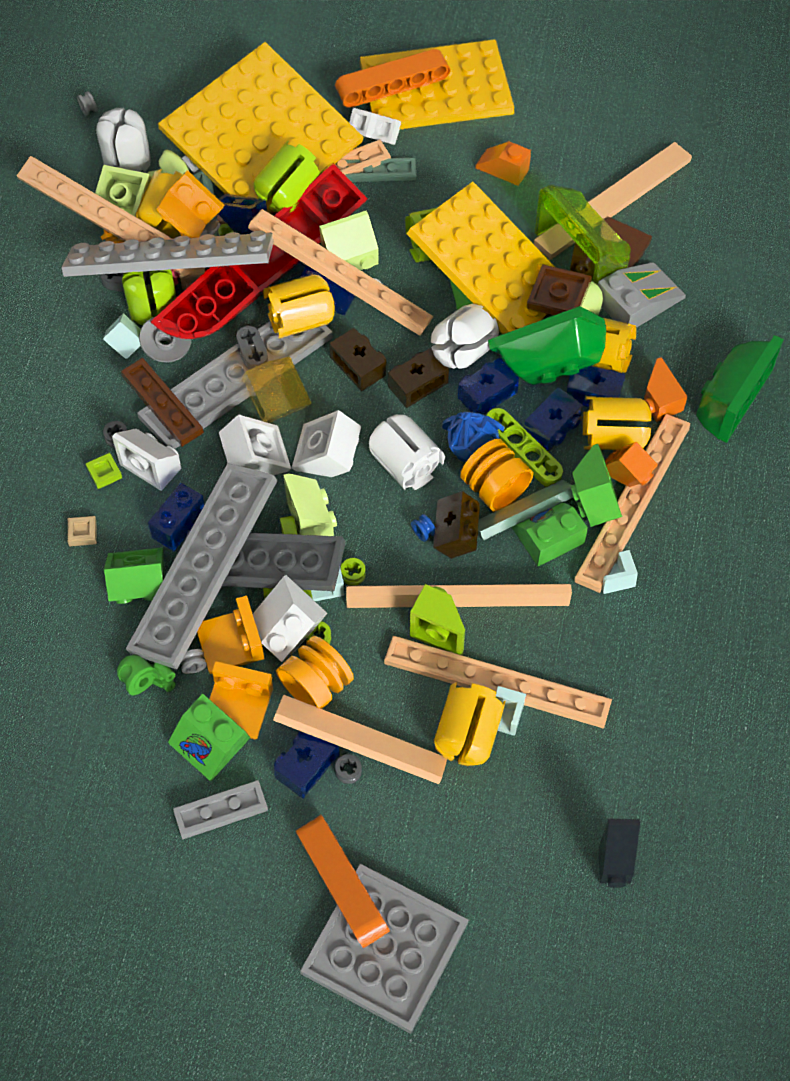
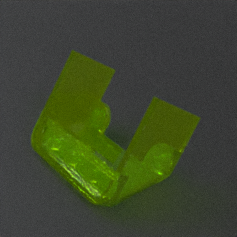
M551 184L539 191L534 232L537 236L559 223L595 263L593 282L597 285L599 281L617 270L628 268L631 253L630 246L603 220L585 200L580 191Z

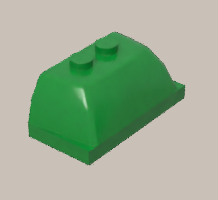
M579 306L489 339V349L501 354L506 365L530 385L551 383L556 381V377L577 374L579 369L600 362L606 344L605 319Z
M774 335L771 341H749L735 345L724 362L718 363L713 373V379L711 381L707 380L701 391L703 396L696 414L703 427L717 439L725 443L728 442L773 371L784 339Z

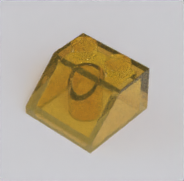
M291 357L261 364L245 371L242 377L263 422L270 423L312 404Z

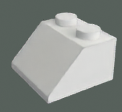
M339 410L305 423L300 435L292 469L327 477H334L350 471L353 465L355 449L359 442L358 437L361 426Z
M238 415L219 432L228 463L272 475L291 470L277 425Z
M138 429L117 432L112 436L120 465L160 491L165 488L181 469L178 452L171 446L165 447L160 444L150 433L144 434Z
M287 575L279 581L253 613L261 643L281 662L299 648L327 615V612Z

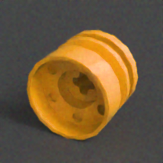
M501 439L491 440L476 450L464 464L460 477L474 492H479L480 499L492 511H497L512 504L523 494L533 479V471L520 458H514L515 453Z
M312 636L306 642V646L303 645L298 649L300 659L291 656L276 669L278 678L294 699L315 706L318 709H323L332 700L330 691L339 693L343 690V685L346 686L354 680L353 673L343 657L330 644L317 636Z

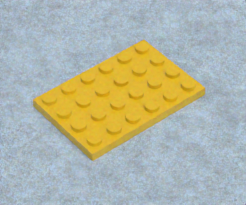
M496 39L360 57L361 70L432 49H439L446 59L451 71L444 80L369 102L371 113L401 121L400 129L514 114V104Z
M471 182L432 211L407 232V235L473 304L483 306V310L488 312L493 319L496 318L499 331L502 334L541 321L549 315L527 309V301L542 264L555 266L474 182Z

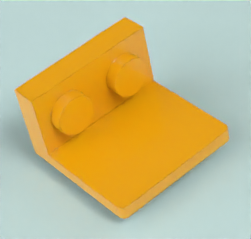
M187 170L167 190L156 210L163 220L170 222L179 231L181 236L199 238L205 226L223 209L224 204Z
M247 596L236 598L238 609L233 610V613L205 620L197 631L210 674H213L212 670L215 661L242 666L264 659L262 643Z
M215 661L212 670L215 684L210 700L250 736V739H257L273 691L271 674Z

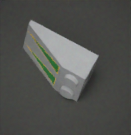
M654 262L617 270L598 282V286L603 294L601 307L613 320L636 325V328L683 300L686 296Z

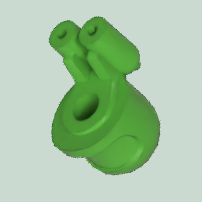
M126 656L117 667L118 678L126 684V691L132 696L142 693L152 684L160 688L163 687L167 692L175 688L176 684L173 679L176 674L170 667L156 662L151 666L141 656Z

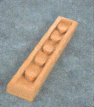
M283 695L274 717L276 722L439 784L442 779L447 759L442 755L323 709H318L315 706Z

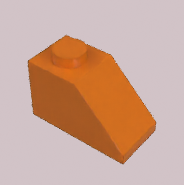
M510 141L488 148L476 164V169L519 186L529 171L531 150Z
M662 357L656 360L644 398L656 422L663 420L666 414L672 416L684 411L687 395Z
M637 442L628 444L619 450H614L605 460L610 477L628 487L638 484L641 486L645 485L654 476L652 471L658 466Z

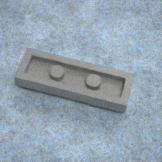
M259 780L173 808L183 840L266 812L268 807Z

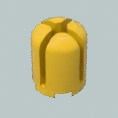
M162 169L154 172L135 213V217L175 239L180 236L179 231L170 222L163 220L156 208L167 190L183 174L175 171L174 175L160 173Z
M309 275L264 288V299L269 298L270 300L268 316L274 333H278V339L328 325L332 321L335 311L333 296L331 292H328L330 289L328 283L320 275Z
M604 318L606 324L605 349L600 362L588 367L622 375V372L626 373L632 359V355H630L631 339L636 340V325Z
M586 396L585 400H590L588 412H583V435H588V446H583L584 450H590L595 444H599L600 449L619 450L633 442H637L642 448L646 446L651 435V428L597 426V421H651V411L645 400L641 398Z
M457 682L450 686L435 735V749L450 761L459 754L458 764L465 766L480 765L490 757L506 700L502 703L495 698L497 692L485 686L472 683L471 688H456Z

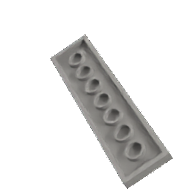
M254 231L250 234L240 235L237 232H232L225 236L205 234L199 238L179 236L171 240L153 238L149 241L139 242L136 239H131L124 243L105 241L99 245L79 243L72 246L62 265L63 277L268 263L274 243L273 233Z
M268 322L258 329L268 355V366L265 370L261 372H251L248 370L238 344H236L172 388L171 391L204 429L331 340L333 332L324 325L278 339V333H274L271 323ZM250 337L245 338L247 339L249 345L253 344L252 339H250ZM256 353L252 354V357L256 362L260 361ZM147 406L137 413L142 423L165 447L171 446L176 449L180 446Z
M227 463L126 647L130 654L178 669L277 483L274 475Z

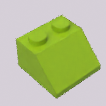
M425 584L410 611V637L435 648L463 655L465 628L452 596L441 587H431Z

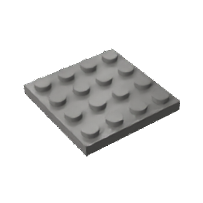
M360 864L356 873L390 932L363 948L337 905L300 973L411 1034L469 920Z

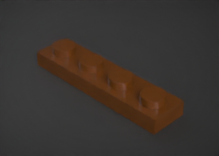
M143 358L121 371L124 380L182 447L204 433L200 423Z

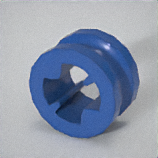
M425 514L420 515L418 521L414 519L411 522L414 533L421 541L426 542L429 535L434 536L435 526Z

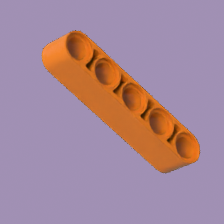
M432 49L341 76L335 82V88L343 104L346 107H354L442 81L448 77L451 70L442 52L439 49Z
M318 816L296 830L298 837L361 946L365 948L390 932V929L323 816Z

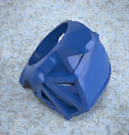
M460 412L457 415L446 418L442 424V428L448 430L450 450L463 462H467L470 456L487 442L500 439L498 429L501 431L505 429V426L495 419L474 412Z

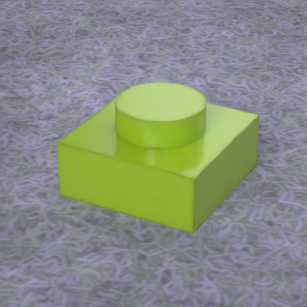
M110 453L86 463L87 470L98 489L122 479L121 472Z

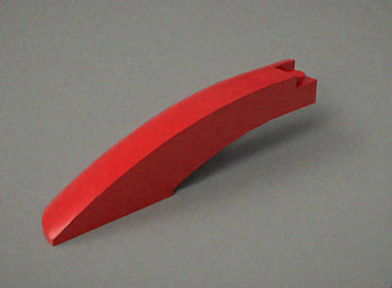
M333 163L307 187L300 199L295 203L297 205L292 212H290V209L293 206L284 207L274 217L317 244H320V226L351 216L368 199ZM273 244L268 263L210 267L151 321V324L167 335L182 339H196L213 334L263 294L264 288L271 287L300 260Z

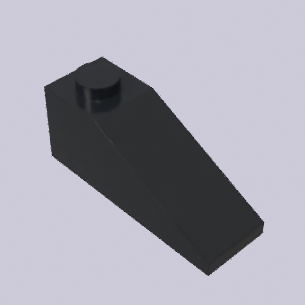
M608 819L598 848L600 883H608V886L613 888L624 887L626 884L631 883L635 870L640 819Z

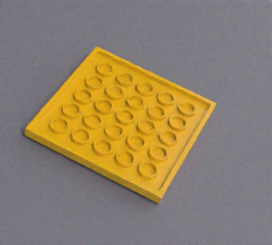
M266 42L158 123L159 129L251 220L262 209L271 215L275 213L269 209L274 195L266 204H263L258 199L253 185L257 175L287 141H289L288 145L296 147L298 144H301L316 157L314 163L320 172L322 170L325 171L333 163L336 164L363 142V136Z

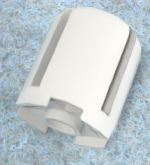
M114 108L105 112L99 119L96 127L103 164L137 172L142 170L146 172L150 166L151 155L143 119L130 109L125 111L124 108Z
M476 304L465 305L435 326L431 334V343L435 344L432 346L434 356L444 366L453 369L456 367L459 369L467 368L490 350L488 340L499 336V327L496 318L493 319L488 312L483 310V306Z
M396 414L387 418V422L382 421L370 436L369 449L371 454L404 490L408 487H412L414 490L423 487L434 478L431 473L438 463L444 464V452L406 415Z

